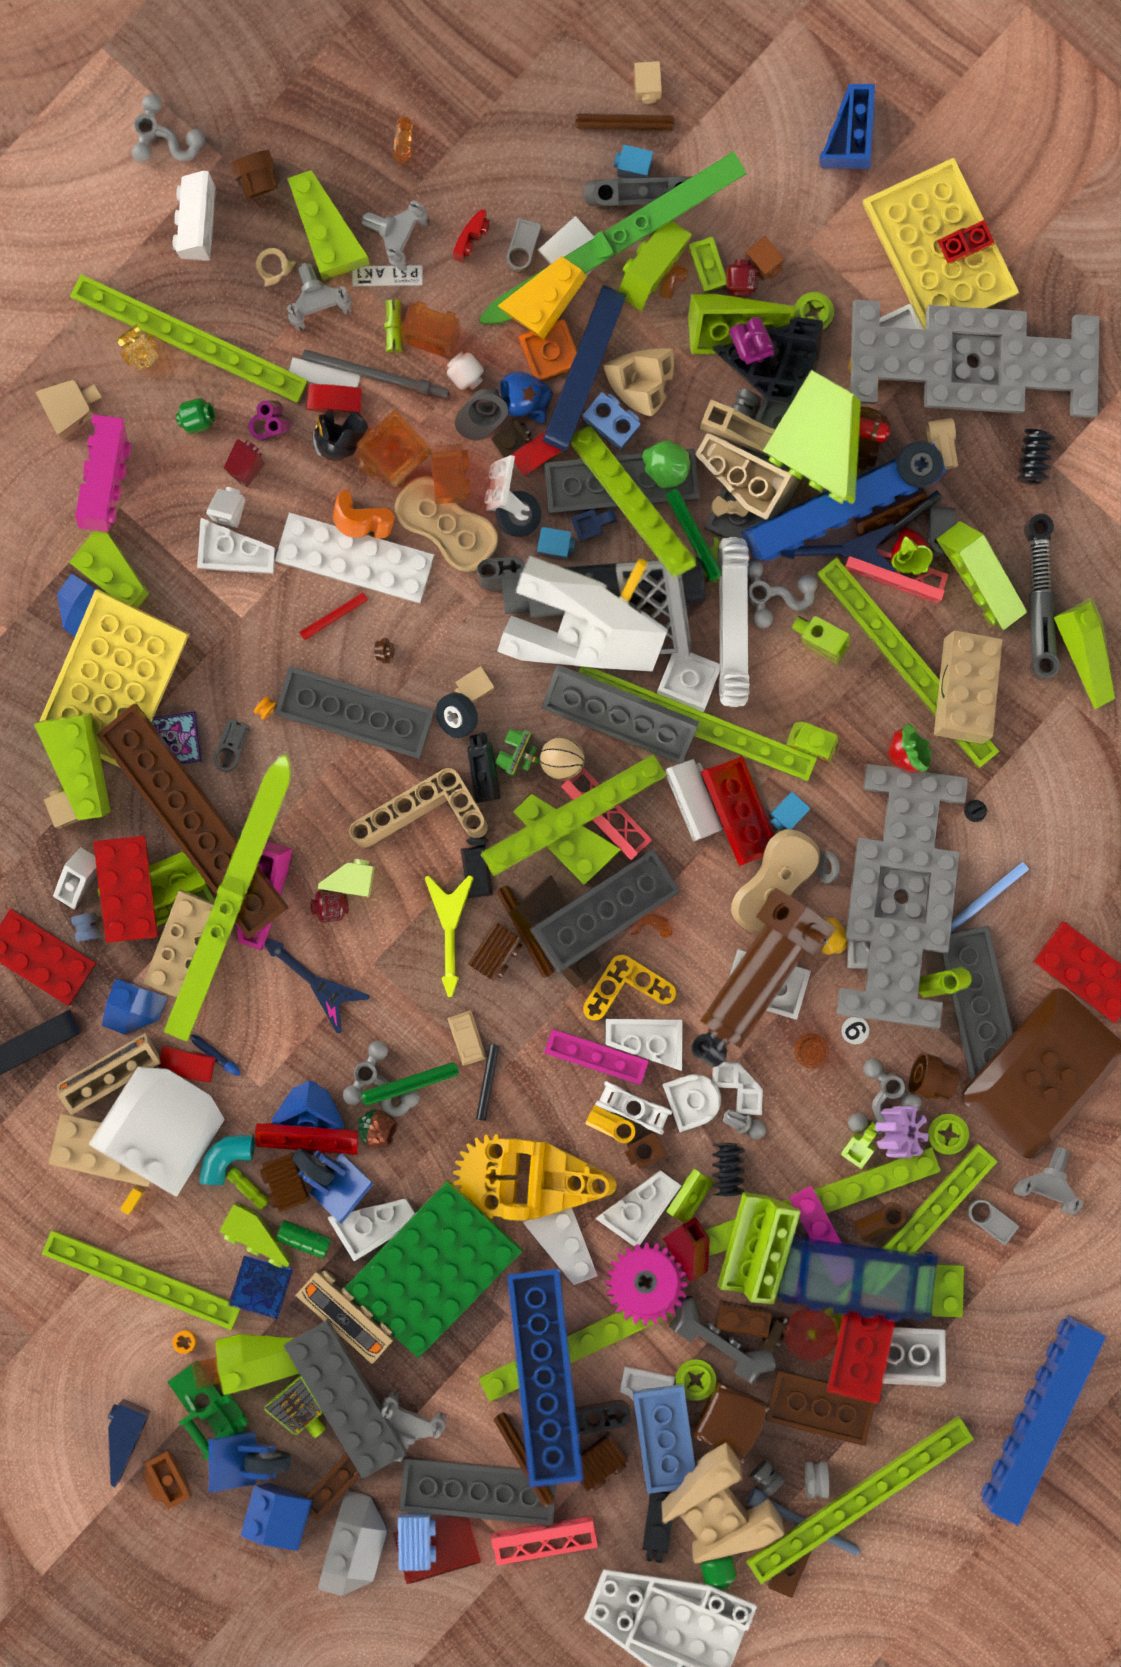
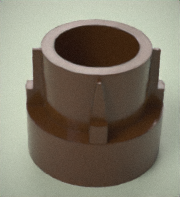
M270 150L249 154L229 163L235 181H238L239 187H242L247 199L277 189L274 177L275 164Z
M923 1052L918 1055L912 1066L909 1076V1091L913 1095L926 1099L933 1098L937 1100L940 1098L950 1100L956 1092L959 1083V1070L944 1063L940 1057Z

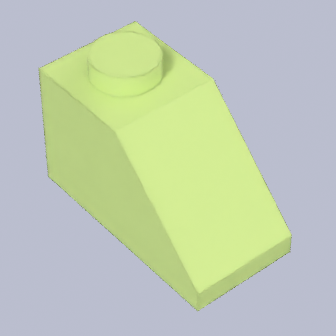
M354 859V863H346L318 884V889L370 897L375 867L369 866L370 861Z

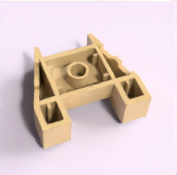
M727 1443L704 1455L693 1472H689L684 1477V1482L662 1502V1521L666 1523L680 1515L698 1538L692 1542L693 1561L695 1563L763 1548L785 1535L782 1516L769 1499L746 1511L730 1490V1485L742 1479L740 1460Z

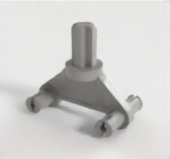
M411 201L408 210L394 217L386 216L382 218L368 212L362 218V225L364 227L379 232L380 237L385 242L386 253L390 263L401 271L406 269L405 266H408L402 250L416 222H419L421 226H427V222H430L426 209L419 205L417 201Z
M304 263L299 267L298 271L303 282L302 293L296 303H292L293 308L290 304L287 307L289 322L294 325L297 331H300L299 327L302 330L305 328L304 316L334 305L341 308L344 314H348L346 310L349 311V314L352 312L351 296L343 286H340V291L338 287L334 289L323 285L322 281L317 280L311 264Z
M1056 1147L1049 1168L1046 1167L1043 1172L1020 1180L1013 1188L1014 1194H1018V1196H1027L1034 1192L1062 1203L1061 1212L1063 1214H1076L1083 1206L1082 1201L1076 1198L1067 1180H1065L1067 1175L1064 1173V1169L1069 1156V1151L1065 1148Z
M394 1391L390 1392L383 1400L382 1415L384 1417L387 1415L386 1418L389 1419L406 1449L421 1438L432 1437L433 1435H435L434 1438H438L440 1433L445 1430L446 1415L443 1413L441 1416V1411L437 1412L435 1417L429 1420L399 1407V1394L397 1392L395 1396ZM404 1456L395 1460V1462H401L404 1459Z

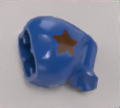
M515 371L506 375L500 381V395L508 406V414L514 417H525L529 414L530 419L535 420L537 423L546 422V409L553 396L551 388L542 380L526 372Z

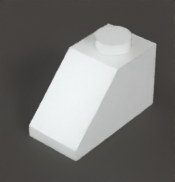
M226 487L225 490L217 489L206 514L215 523L238 528L246 499L243 495H240V490Z
M81 847L64 865L53 897L72 909L78 906L97 875L95 856L92 853L87 852Z

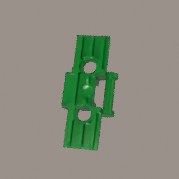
M197 1360L167 1381L189 1413L178 1423L181 1426L184 1425L203 1452L202 1457L204 1460L209 1458V1442L193 1421L194 1417L199 1416L202 1421L206 1420L215 1432V1438L248 1433L245 1430V1425L249 1423V1420L230 1394L222 1395L217 1390ZM200 1393L208 1395L210 1399L209 1405L206 1407L198 1406L196 1396Z

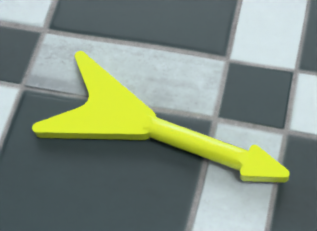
M431 876L425 877L440 922L445 930V976L442 977V981L448 997L454 995L459 977L455 976V929L459 923L474 880L473 876H468L452 894H447Z

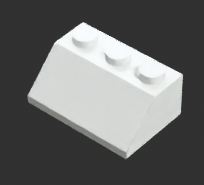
M200 171L183 176L181 185L177 186V201H180V208L175 211V225H178V234L173 236V250H176L180 259L210 261L216 187L209 171Z
M694 759L667 768L665 771L693 842L723 830L718 813L712 804L709 791L702 780V765L700 763L696 764Z
M894 1327L883 1384L942 1386L946 1382L945 1330Z

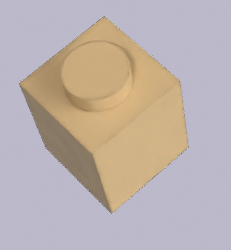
M660 61L634 63L636 101L650 104L656 102V100H661Z
M480 666L456 681L455 683L458 688L454 691L464 694L472 703H475L494 691L495 688Z
M63 788L50 792V797L43 799L55 828L61 829L81 821L77 820Z

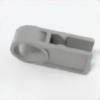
M518 218L507 253V264L512 271L522 273L531 266L541 224ZM516 251H523L528 255L529 260L524 266L516 267L510 262L511 254Z
M975 1199L967 1207L969 1219L1003 1245L1008 1243L1020 1227L984 1199ZM980 1202L986 1203L990 1210L988 1218L983 1221L974 1220L972 1216L973 1207Z

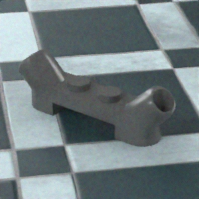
M693 176L589 180L584 186V198L590 206L649 204Z
M686 1296L685 1298L680 1297L678 1299L682 1306H674L676 1317L669 1325L672 1330L689 1342H692L697 1334L736 1360L732 1366L733 1371L752 1384L756 1382L761 1373L774 1371L776 1364L773 1351L771 1353L766 1349L745 1352L741 1349L743 1345L731 1336L729 1339H726L720 1335L721 1330L717 1329L714 1324L708 1322L706 1325L700 1321L696 1298Z

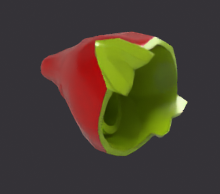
M906 527L899 531L900 535L891 550V564L893 568L901 573H913L914 575L928 572V567L933 559L929 543L914 530Z

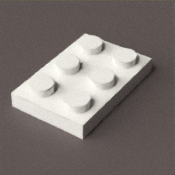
M737 949L730 975L745 955V951ZM795 967L766 1011L797 1020L811 971Z

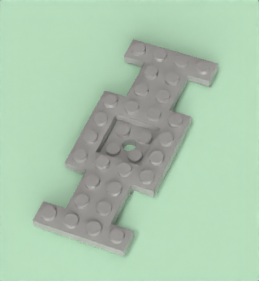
M854 300L852 303L850 392L861 400V404L877 403L878 380L922 382V385H924V408L1023 413L1025 412V389L1069 391L1070 417L1095 418L1098 414L1100 316L1074 315L1072 317L1071 339L1026 336L1027 311L928 305L926 307V330L879 327L880 301ZM969 355L977 358V368H972L967 364V357Z
M872 764L866 765L863 790L888 794L883 841L865 838L857 839L845 939L869 942V960L865 991L840 988L836 1015L933 1029L940 1028L943 1003L917 999L923 950L948 953L959 852L934 848L939 803L941 801L963 805L966 799L968 778L921 771L909 773L899 768ZM901 890L907 894L908 899L906 903L900 904L894 899L896 891Z

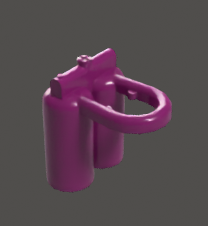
M752 318L746 325L737 324L730 329L729 334L741 360L746 362V365L756 361L761 362L763 358L774 354L773 342L761 318Z
M269 400L258 404L257 415L250 419L248 426L249 432L254 438L263 440L271 435L285 434L290 431L291 421L282 414L283 406L279 401ZM259 419H267L265 422L267 432L264 434H258L254 429V424Z

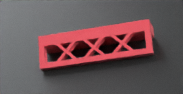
M877 548V552L883 558L891 561V553ZM851 556L847 558L844 565L849 572L937 604L943 598L945 592L943 589L949 574L928 567L927 574L922 576L919 574L917 575L918 578L911 579L901 575L897 570L892 572ZM933 575L941 578L938 588L925 584L923 578Z
M584 767L577 776L567 780L561 786L562 790L572 800L586 793L580 792L573 785L582 774L590 781V790L593 789V786L597 787L600 785ZM620 805L614 807L617 811L608 810L604 813L607 814V820L603 815H600L592 821L631 861L652 839ZM610 814H621L625 818L624 829H615L610 824ZM627 822H628L634 829H627ZM619 832H624V838ZM627 832H638L645 841L634 849L627 842Z
M593 1515L553 1522V1526L539 1524L493 1532L491 1536L497 1565L598 1548ZM590 1533L591 1542L580 1543L573 1537L578 1534ZM567 1538L562 1547L556 1548L548 1542L550 1539ZM538 1541L542 1543L540 1548L534 1552H530L523 1547L527 1543ZM517 1547L512 1556L501 1557L500 1548Z

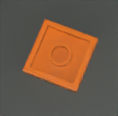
M565 318L556 321L544 340L531 331L518 336L533 376L544 382L569 372L577 348Z

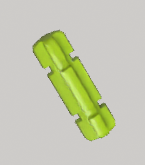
M237 1167L232 1168L227 1173L226 1178L232 1184L235 1183V1187L249 1200L252 1199L254 1201L253 1204L258 1209H263L269 1203V1198L264 1193L261 1194L259 1192L260 1189L246 1176L243 1177V1173Z

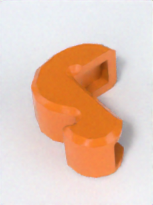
M347 489L341 491L336 497L333 521L337 529L346 536L359 538L373 531L375 533L374 537L380 539L386 538L391 534L395 514L388 507L353 509L350 491Z

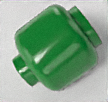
M203 398L182 402L178 413H176L178 426L180 428L183 427L189 434L209 430L216 418L212 404L206 402Z
M732 1555L701 1562L703 1580L706 1585L725 1590L736 1579Z

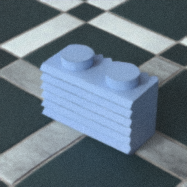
M399 1514L400 1571L430 1570L431 1562H436V1546H431V1536L436 1534V1522L431 1520V1514Z

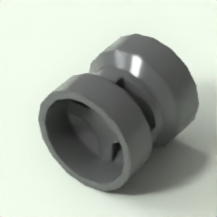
M740 388L736 394L737 400L731 407L753 419V411L759 406L761 397L754 392Z
M768 1459L759 1463L749 1475L754 1483H759L762 1486V1491L767 1496L777 1491L785 1481V1477L780 1472L773 1470V1464Z

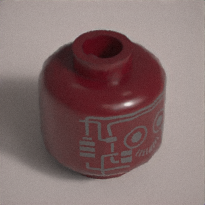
M735 259V264L729 265L726 268V290L731 291L732 296H751V292H755L758 288V268L750 265V260Z
M318 890L315 899L310 901L312 915L316 914L318 920L322 923L341 921L345 914L349 912L347 894L341 892Z

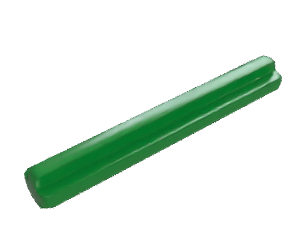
M673 489L666 493V498L697 557L701 560L707 576L710 580H716L722 576V571L680 492L677 489Z
M451 1062L363 1091L361 1098L363 1103L369 1106L459 1075L457 1065Z

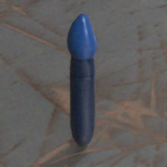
M191 1035L190 1038L193 1044L206 1055L216 1057L215 1062L222 1066L225 1071L236 1076L240 1075V1070L234 1062L228 1061L224 1055L200 1036Z

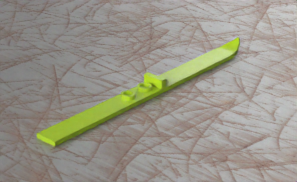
M287 754L281 755L269 767L262 780L164 1029V1033L186 1042L189 1040L289 787L291 768Z

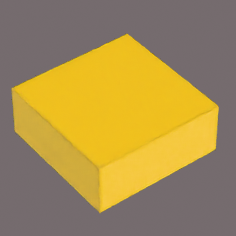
M138 1185L134 1187L120 1210L127 1215L131 1214L146 1190Z

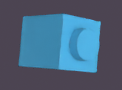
M623 145L622 153L617 152L614 167L618 168L617 177L625 179L648 178L653 151Z
M541 527L537 555L567 561L568 554L573 555L575 540L571 539V532Z
M790 792L769 814L773 818L770 822L779 831L792 829L810 808L796 794Z

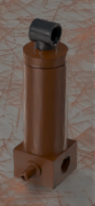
M777 888L774 889L756 916L757 919L765 924L707 1009V1013L705 1012L700 1020L709 1029L707 1034L697 1036L691 1050L695 1057L709 1066L717 1067L724 1062L727 1056L726 1046L730 1042L739 1048L742 1047L746 1041L745 1038H748L805 952L816 958L836 929L807 906Z

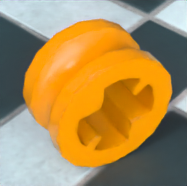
M267 695L256 706L253 713L255 715L260 714V719L264 721L274 711L277 703L275 701L271 702L270 697Z
M190 1330L178 1332L173 1338V1348L180 1354H187L193 1351L197 1345L196 1335ZM181 1335L184 1338L189 1337L191 1339V1342L188 1343L191 1346L188 1349L186 1346L180 1347L178 1342L181 1341L179 1339Z

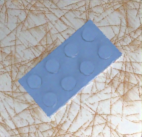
M679 1384L633 1391L647 1494L676 1490L684 1482V1477L695 1469L684 1385Z

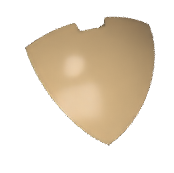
M660 348L637 351L617 357L603 364L605 374L613 390L630 408L641 414L652 416L662 406L667 397L664 394L666 381L672 380L673 349Z

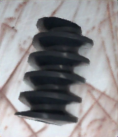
M1025 429L1024 432L1027 436H1024L1023 443L1026 445L1021 448V452L1025 455L1020 457V462L1023 465L1018 468L1019 473L1022 475L1017 477V481L1024 484L1038 485L1042 481L1050 479V476L1043 474V471L1051 470V466L1045 464V461L1052 460L1053 457L1046 454V451L1054 450V446L1048 444V441L1056 440V437L1047 431Z
M712 1143V1146L720 1148V1151L712 1153V1156L720 1159L719 1162L712 1164L713 1167L720 1169L719 1172L712 1174V1177L719 1179V1182L712 1184V1187L719 1189V1192L712 1195L729 1197L743 1194L745 1190L738 1187V1185L743 1184L745 1179L737 1175L743 1174L745 1169L737 1165L745 1162L743 1157L738 1156V1154L745 1152V1148L738 1146L737 1143Z

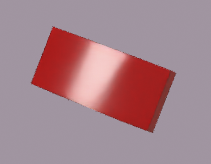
M481 209L464 227L453 250L454 260L464 262L465 255L470 256L473 247V241L470 239L480 241L482 234H487L490 220L487 219L486 210Z
M985 220L962 231L960 229L937 241L947 264L966 258L995 244Z
M309 384L306 410L326 413L330 409L332 412L350 414L354 411L359 414L361 411L362 388L329 384Z
M545 432L511 454V456H515L514 463L524 477L563 451L542 442Z
M165 1045L162 1046L158 1068H166L183 1078L209 1083L212 1080L216 1057L197 1051L188 1052Z

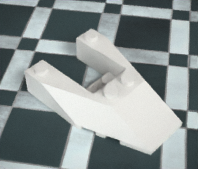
M532 556L529 557L522 571L516 593L564 610L565 614L559 632L557 633L511 616L503 632L497 652L522 661L653 671L668 631L665 627L644 612H641V614L628 605V601L620 596L618 598L609 592L605 584Z

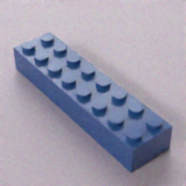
M897 457L856 477V493L853 504L845 500L840 504L829 497L830 491H825L775 515L769 521L764 520L741 531L747 542L753 559H761L762 562L766 560L771 561L781 556L780 551L783 549L785 551L789 549L790 551L804 545V539L810 540L813 538L814 540L827 534V528L837 529L850 523L848 518H861L873 512L871 507L875 506L877 508L895 502L894 496H907L918 491V488L907 485L900 478L897 471ZM923 458L914 462V466H918L917 471L926 467V463H922ZM943 464V470H942V473H941V474L947 472L946 469H945V467H944V464Z
M552 1269L509 1274L507 1278L530 1487L582 1481L584 1476L561 1270Z
M1067 1315L1065 1320L1062 1319L1057 1327L1058 1336L1055 1343H1050L1046 1351V1357L1048 1358L1044 1366H1040L1036 1372L1035 1380L1037 1381L1033 1390H1028L1024 1399L1026 1405L1022 1413L1019 1412L1015 1417L1013 1423L1014 1431L1011 1436L1008 1435L1003 1443L1002 1449L1004 1452L1001 1459L995 1461L991 1471L993 1476L989 1483L986 1482L981 1491V1501L990 1513L1019 1526L1107 1337L1096 1328Z

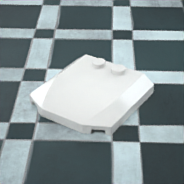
M138 1066L89 1145L177 1197L225 1119L209 1094L166 1068Z

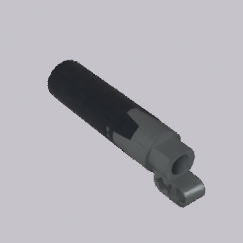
M697 556L693 557L695 559V566L682 573L686 606L700 605L705 600L703 565ZM518 557L485 559L478 564L477 574L481 588L488 591L503 590L505 614L530 612L531 618L564 616V610L516 593L522 571L525 567L522 559ZM618 563L561 567L605 584L609 592L618 598L620 597L616 571ZM652 569L648 575L659 581L664 576L663 569ZM623 571L624 578L628 580L632 571ZM487 573H493V574H494L493 576H490V577L484 576V575L487 574ZM645 579L637 585L645 593H648L654 587ZM659 589L651 596L660 604L667 599V596ZM633 592L629 601L637 605L643 598ZM646 601V603L640 609H651L656 607H654L652 604Z

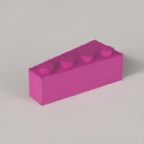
M93 414L91 424L94 426L95 433L94 436L89 435L87 446L89 447L88 457L90 461H84L83 480L86 484H80L75 518L78 528L109 532L111 523H115L116 508L114 507L116 501L121 499L122 488L120 482L121 479L126 477L127 465L125 460L126 457L129 458L131 455L132 444L128 442L123 418Z

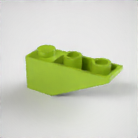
M235 1202L219 1231L224 1234L223 1238L233 1244L240 1242L246 1245V1250L256 1256H259L261 1253L269 1257L268 1261L279 1268H282L283 1265L288 1267L292 1261L280 1242L276 1241V1236L260 1213L239 1202Z

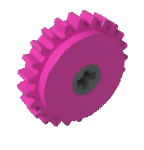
M648 1242L645 1243L642 1249L636 1244L634 1251L626 1247L627 1254L623 1256L618 1253L620 1261L618 1263L615 1261L611 1262V1265L615 1268L614 1271H607L612 1280L605 1281V1284L612 1289L606 1291L607 1296H614L610 1304L612 1306L618 1304L616 1312L620 1314L624 1311V1319L626 1321L632 1316L633 1323L636 1325L639 1319L643 1320L644 1326L648 1325V1320H652L655 1325H658L657 1318L660 1317L667 1321L666 1314L669 1312L675 1315L673 1307L675 1305L677 1307L682 1306V1303L678 1300L679 1297H686V1293L681 1291V1288L687 1287V1283L681 1281V1279L686 1277V1273L678 1271L681 1269V1264L674 1263L676 1259L673 1255L667 1256L669 1253L668 1248H665L662 1252L659 1251V1244H656L653 1249H650ZM643 1279H647L648 1282L653 1280V1283H650V1289L640 1288V1285H643Z

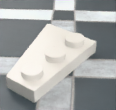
M201 518L198 569L274 574L276 552L274 547Z
M606 1019V1045L682 1071V1020Z
M659 1170L598 1215L596 1219L634 1247L636 1244L640 1245L680 1189L681 1184Z
M404 1198L353 1210L342 1224L333 1216H328L327 1218L353 1261L391 1239L416 1212L408 1199Z
M572 1208L535 1220L528 1219L523 1221L524 1225L573 1285L598 1276Z

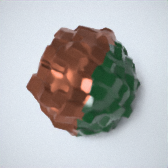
M373 1109L366 1112L364 1116L359 1117L358 1132L360 1138L369 1149L389 1147L394 1139L392 1136L397 1132V1123L390 1115L379 1109Z

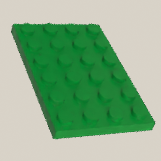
M447 1179L353 1277L344 1289L354 1296V1300L360 1306L364 1305L374 1314L373 1318L379 1323L383 1322L393 1331L391 1334L419 1359L515 1260L523 1248Z

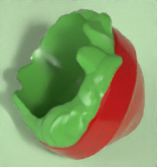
M907 724L904 728L894 732L887 753L888 758L894 766L909 773L925 772L931 762L930 756L932 751L928 749L930 741L922 739L915 727Z

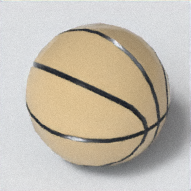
M559 736L549 740L543 746L540 754V763L543 771L549 777L558 781H566L577 776L585 762V755L581 745L567 736Z

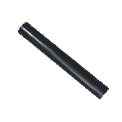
M939 491L933 492L894 522L895 529L881 544H884L941 500L943 497Z
M489 1045L476 1115L477 1120L486 1121L499 1045Z

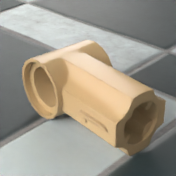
M953 418L926 422L928 442L935 444L936 448L941 452L945 469L956 468L958 461L954 443L956 429Z

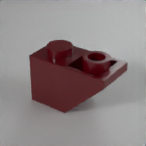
M237 439L225 463L224 470L245 487H248L265 464L261 458L262 453L250 441L246 440L243 443Z
M696 1217L662 1238L676 1261L681 1264V1269L686 1273L690 1282L708 1272L710 1238Z

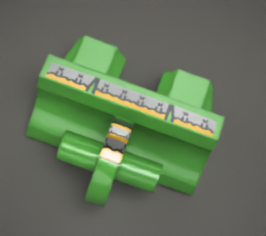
M510 729L505 742L517 747L515 753L512 756L500 751L495 764L507 770L506 773L513 777L521 758L525 759L521 768L526 771L529 770L531 763L539 765L540 759L534 757L538 749L537 747L531 745L528 753L524 752L531 733L525 730L522 733Z

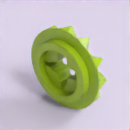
M809 292L802 295L795 304V318L815 319L813 316L805 317L810 311V304L814 310L821 309L817 316L818 320H823L824 330L831 324L834 317V307L831 300L819 292Z
M941 1114L932 1120L928 1128V1140L936 1151L946 1155L956 1154L966 1146L969 1139V1130L965 1121L959 1116ZM950 1124L951 1131L958 1135V1137H950L946 1143L945 1136L938 1133V1131L947 1130Z
M690 1359L679 1367L676 1372L675 1383L676 1385H684L685 1398L698 1401L707 1398L713 1392L716 1385V1375L711 1365L702 1359ZM689 1371L694 1375L702 1373L700 1381L703 1387L696 1383L689 1385L691 1381Z

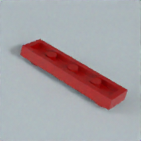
M256 1123V1147L298 1150L302 1147L315 1152L320 1150L327 1153L357 1155L358 1131Z

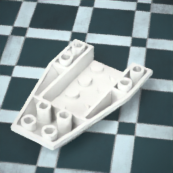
M603 1569L584 1619L648 1667H731L745 1630L748 1631L757 1605L706 1584Z

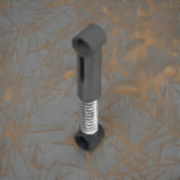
M1036 514L1024 526V534L1031 546L1030 555L1032 556L1030 559L1032 561L1030 563L1033 564L1030 567L1032 568L1031 573H1033L1031 575L1033 577L1031 579L1033 582L1031 590L1034 592L1029 594L1032 652L1030 672L1038 680H1046L1053 677L1060 668V662L1057 658L1056 622L1054 619L1055 598L1054 592H1051V589H1049L1051 587L1049 585L1051 582L1049 578L1051 576H1048V574L1051 572L1048 571L1050 569L1048 567L1050 564L1048 556L1050 554L1047 553L1050 550L1047 547L1050 546L1049 541L1051 540L1054 524L1053 520L1046 514ZM1037 522L1043 525V534L1035 532L1033 528L1034 523ZM1041 660H1045L1050 664V671L1048 673L1041 671L1039 667Z

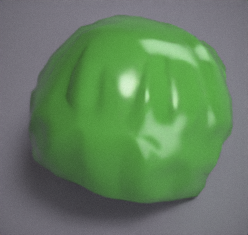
M664 440L643 452V462L646 464L644 467L645 472L659 487L670 489L685 481L689 474L691 462L688 451L682 446L673 443L671 440Z

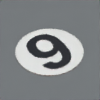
M850 1017L843 1023L842 1036L848 1043L861 1044L868 1038L869 1026L864 1019Z

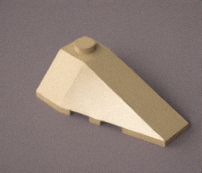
M708 432L695 454L747 511L767 521L788 505L800 483L788 472Z

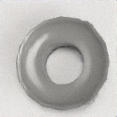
M824 850L820 852V862L816 872L821 882L831 883L839 876L840 864L833 852ZM828 861L832 864L831 872L828 869Z

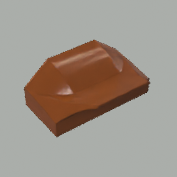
M169 1449L144 1463L146 1469L142 1477L155 1501L165 1503L167 1509H170L191 1498L192 1493L188 1480L176 1457Z

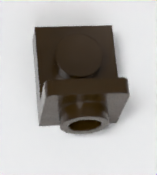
M517 419L512 421V425L492 437L491 441L502 457L505 458L530 442L529 436H531V432L524 422L519 424Z
M773 1316L770 1322L768 1338L763 1337L760 1342L762 1348L771 1353L774 1347L778 1348L784 1338L783 1330L797 1336L799 1331L794 1327L795 1322L785 1316H782L781 1319Z

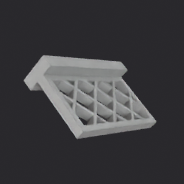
M647 561L648 565L638 584L645 579L654 587L648 593H645L636 586L634 592L643 599L637 605L630 601L628 605L641 614L644 611L640 608L647 601L657 608L651 616L648 615L655 620V617L660 612L670 617V621L665 626H662L668 630L666 635L673 639L674 645L664 646L662 644L659 654L679 653V657H689L691 637L682 573L672 577L661 561ZM637 562L618 563L616 565L620 595L628 581L624 578L623 571H633ZM652 569H663L664 576L659 581H656L648 573ZM657 589L667 596V599L662 604L651 597Z

